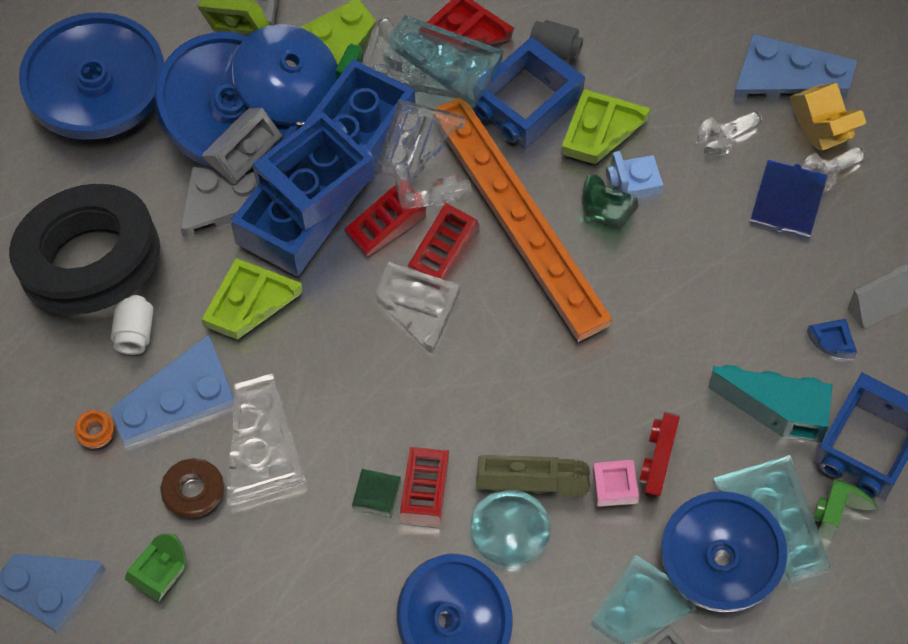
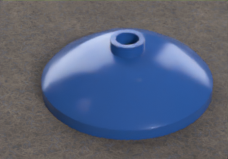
M270 25L252 32L239 45L232 63V80L239 98L248 109L263 108L274 124L296 126L305 123L337 81L336 68L338 64L328 46L313 33L292 25ZM285 61H293L296 64V66L290 67L286 64Z
M715 491L704 493L688 500L674 512L663 533L661 555L663 566L670 582L687 600L712 611L736 612L749 609L761 603L776 589L786 567L787 543L780 524L774 515L762 504L739 493ZM722 555L729 560V563L721 566L715 562L714 558Z
M462 554L437 556L420 564L405 581L397 603V626L402 644H509L513 617L508 594L497 575L481 561ZM440 614L444 616L446 621L444 627L439 624L438 617Z

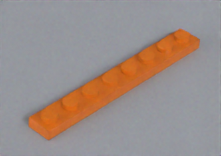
M461 95L431 109V118L576 340L580 342L612 325V317L465 97Z

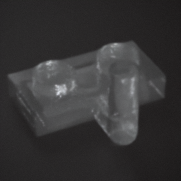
M403 163L393 166L400 205L404 209L422 206L431 207L462 201L473 195L470 180L460 182L458 175L436 179V182H432V187L429 190L413 193L408 164Z

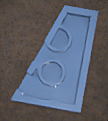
M753 34L734 98H747V94L766 93V97H780L781 93H800L827 83H837L841 96L847 97L857 60Z
M207 335L110 409L122 442L127 447L234 407L236 403L210 336Z

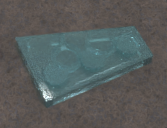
M790 455L713 478V484L719 491L735 492L748 496L762 504L774 515L785 535L787 562L784 575L791 583L831 571L830 562Z

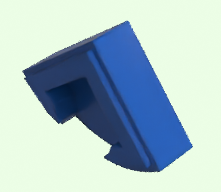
M846 319L808 326L807 334L810 340L822 352L841 359L855 358L857 350Z

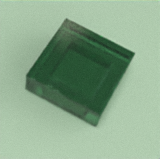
M362 468L352 502V509L392 518L401 484V476Z

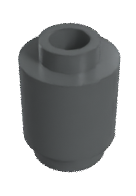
M545 20L544 23L536 21L530 37L532 36L566 63H570L572 57L578 58L580 55L583 38L579 37V29L549 20Z

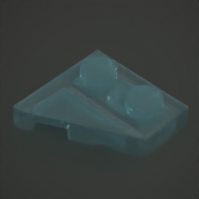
M636 555L590 623V626L617 644H634L696 610L699 606L682 596L672 585L666 574Z

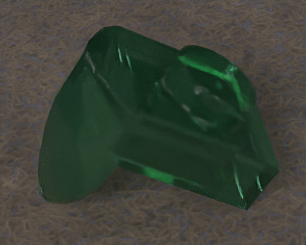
M590 174L587 176L581 195L584 218L620 231L639 207L637 196L605 186L604 181L597 175Z

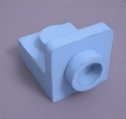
M620 151L612 153L611 166L606 167V177L610 189H616L619 201L662 193L663 183L654 155L623 161Z

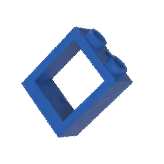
M531 36L472 88V109L479 119L484 122H490L499 129L507 141L517 143L526 150L579 102L584 89L585 76ZM524 69L555 92L527 119L523 118L495 96Z
M323 111L252 164L256 184L305 232L374 179V157L371 151L363 143L357 144L349 137L347 129L340 121H332ZM325 143L351 169L312 199H309L284 173Z
M861 372L821 443L813 463L820 466L821 470L827 475L834 478H843L856 485V487L870 497H879L886 501L908 460V438L887 476L833 448L856 406L908 432V395Z

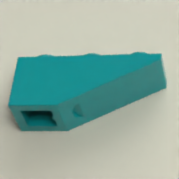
M735 365L713 366L709 389L781 437L822 443L829 427L832 384L822 383L819 379L813 377H803L800 379L784 377L774 371H764L761 373L745 371Z

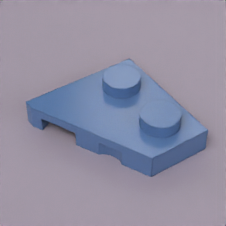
M14 554L0 572V597L58 634L106 569L99 561Z

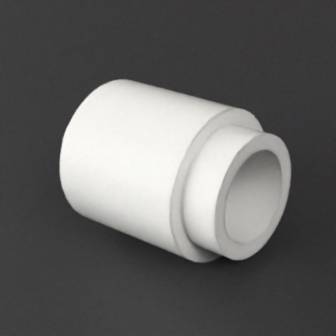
M130 295L115 304L111 340L114 342V349L120 353L127 355L141 354L144 352L145 346L150 342L153 306L144 297Z

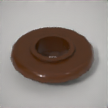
M197 458L181 460L171 466L163 476L160 487L162 501L167 509L177 516L186 518L204 516L212 511L222 499L224 491L223 476L216 466L206 460ZM199 481L204 484L202 492L195 497H186L181 493L182 488L188 482Z

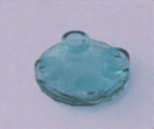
M506 490L504 492L492 493L478 504L472 514L470 536L474 546L483 557L498 565H503L506 569L515 570L522 567L523 564L529 563L543 552L549 541L551 523L547 510L536 498L523 491Z

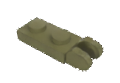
M481 455L478 458L476 489H485L496 493L506 490L528 491L534 494L557 492L558 490L565 498H573L574 496L578 498L580 496L583 497V495L589 492L590 470L587 463H584L583 460L579 461V459L575 461L574 459H558V457Z

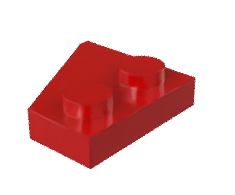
M451 0L420 27L418 38L443 55L450 56L508 41L512 37L514 27L473 0Z
M665 411L662 420L654 418L649 442L655 443L656 448L653 459H644L639 481L647 483L646 493L661 496L680 419L678 414Z

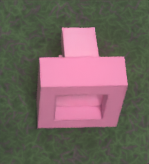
M634 460L593 463L592 470L597 507L638 503L639 493Z

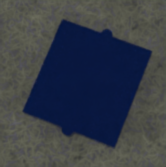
M768 160L750 221L774 227L779 233L785 230L810 237L828 175L803 169L800 164L791 166Z

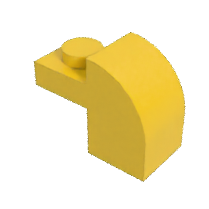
M837 83L820 84L790 96L801 129L810 143L818 150L823 151L855 138L854 128L867 124L862 110L845 109Z

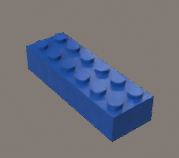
M352 59L303 125L322 111L332 121H340L347 129L350 138L357 144L363 143L371 151L374 157L373 168L375 172L416 115L415 89ZM324 143L284 173V175L309 199H312L351 168ZM257 185L230 221L235 244L299 277L362 189L305 232Z

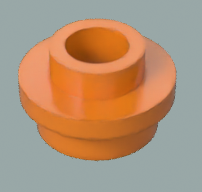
M89 410L81 414L74 427V433L78 442L90 449L101 448L108 444L115 432V426L111 417L107 413L98 410ZM92 428H102V430L95 435H89V431Z

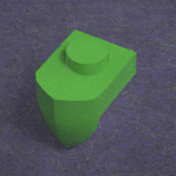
M834 478L827 499L819 497L812 520L819 522L816 536L829 541L832 540L839 526L844 506L861 510H875L878 505L858 487Z
M167 533L155 537L126 572L125 580L158 602L183 573L186 564V553L176 534Z

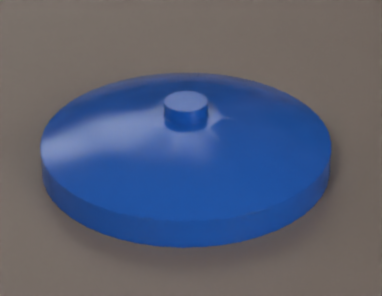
M84 13L71 16L53 24L31 43L21 62L19 85L28 110L45 128L59 135L75 139L106 138L132 128L154 109L155 89L160 71L164 65V59L160 46L154 36L136 21L112 13Z
M207 33L181 44L165 61L156 84L155 108L164 133L184 155L210 168L214 167L204 159L202 154L248 109L239 98L232 80L234 56L239 45L247 37L238 33ZM275 124L283 137L271 149L293 134L298 125L285 126Z

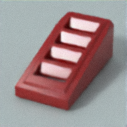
M403 179L344 228L345 233L365 256L369 257L425 219L426 204ZM402 202L408 208L407 210L401 205ZM390 210L398 216L395 220L388 214ZM377 219H380L386 226L384 230L375 222ZM367 227L375 237L370 240L362 229Z
M445 203L407 265L408 268L441 285L479 229L478 220ZM451 223L462 229L459 235L446 228V226ZM443 234L454 240V245L450 246L439 240V236ZM434 245L447 252L446 258L430 251L432 246ZM427 257L441 266L436 271L421 262Z
M410 447L400 508L401 524L441 528L449 450ZM417 459L440 461L439 467L416 465ZM415 473L434 474L438 476L437 480L415 478ZM413 487L436 488L435 493L413 491ZM412 499L434 501L433 506L414 505L411 503Z

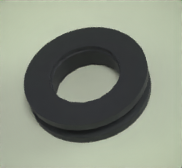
M87 184L63 190L35 206L17 226L10 242L9 258L23 290L33 303L53 313L80 315L111 307L138 290L149 278L156 266L160 253V240L146 205L136 194L116 185ZM101 228L119 233V239L112 250L98 261L84 267L69 269L51 265L52 257L59 246L74 235L86 230Z

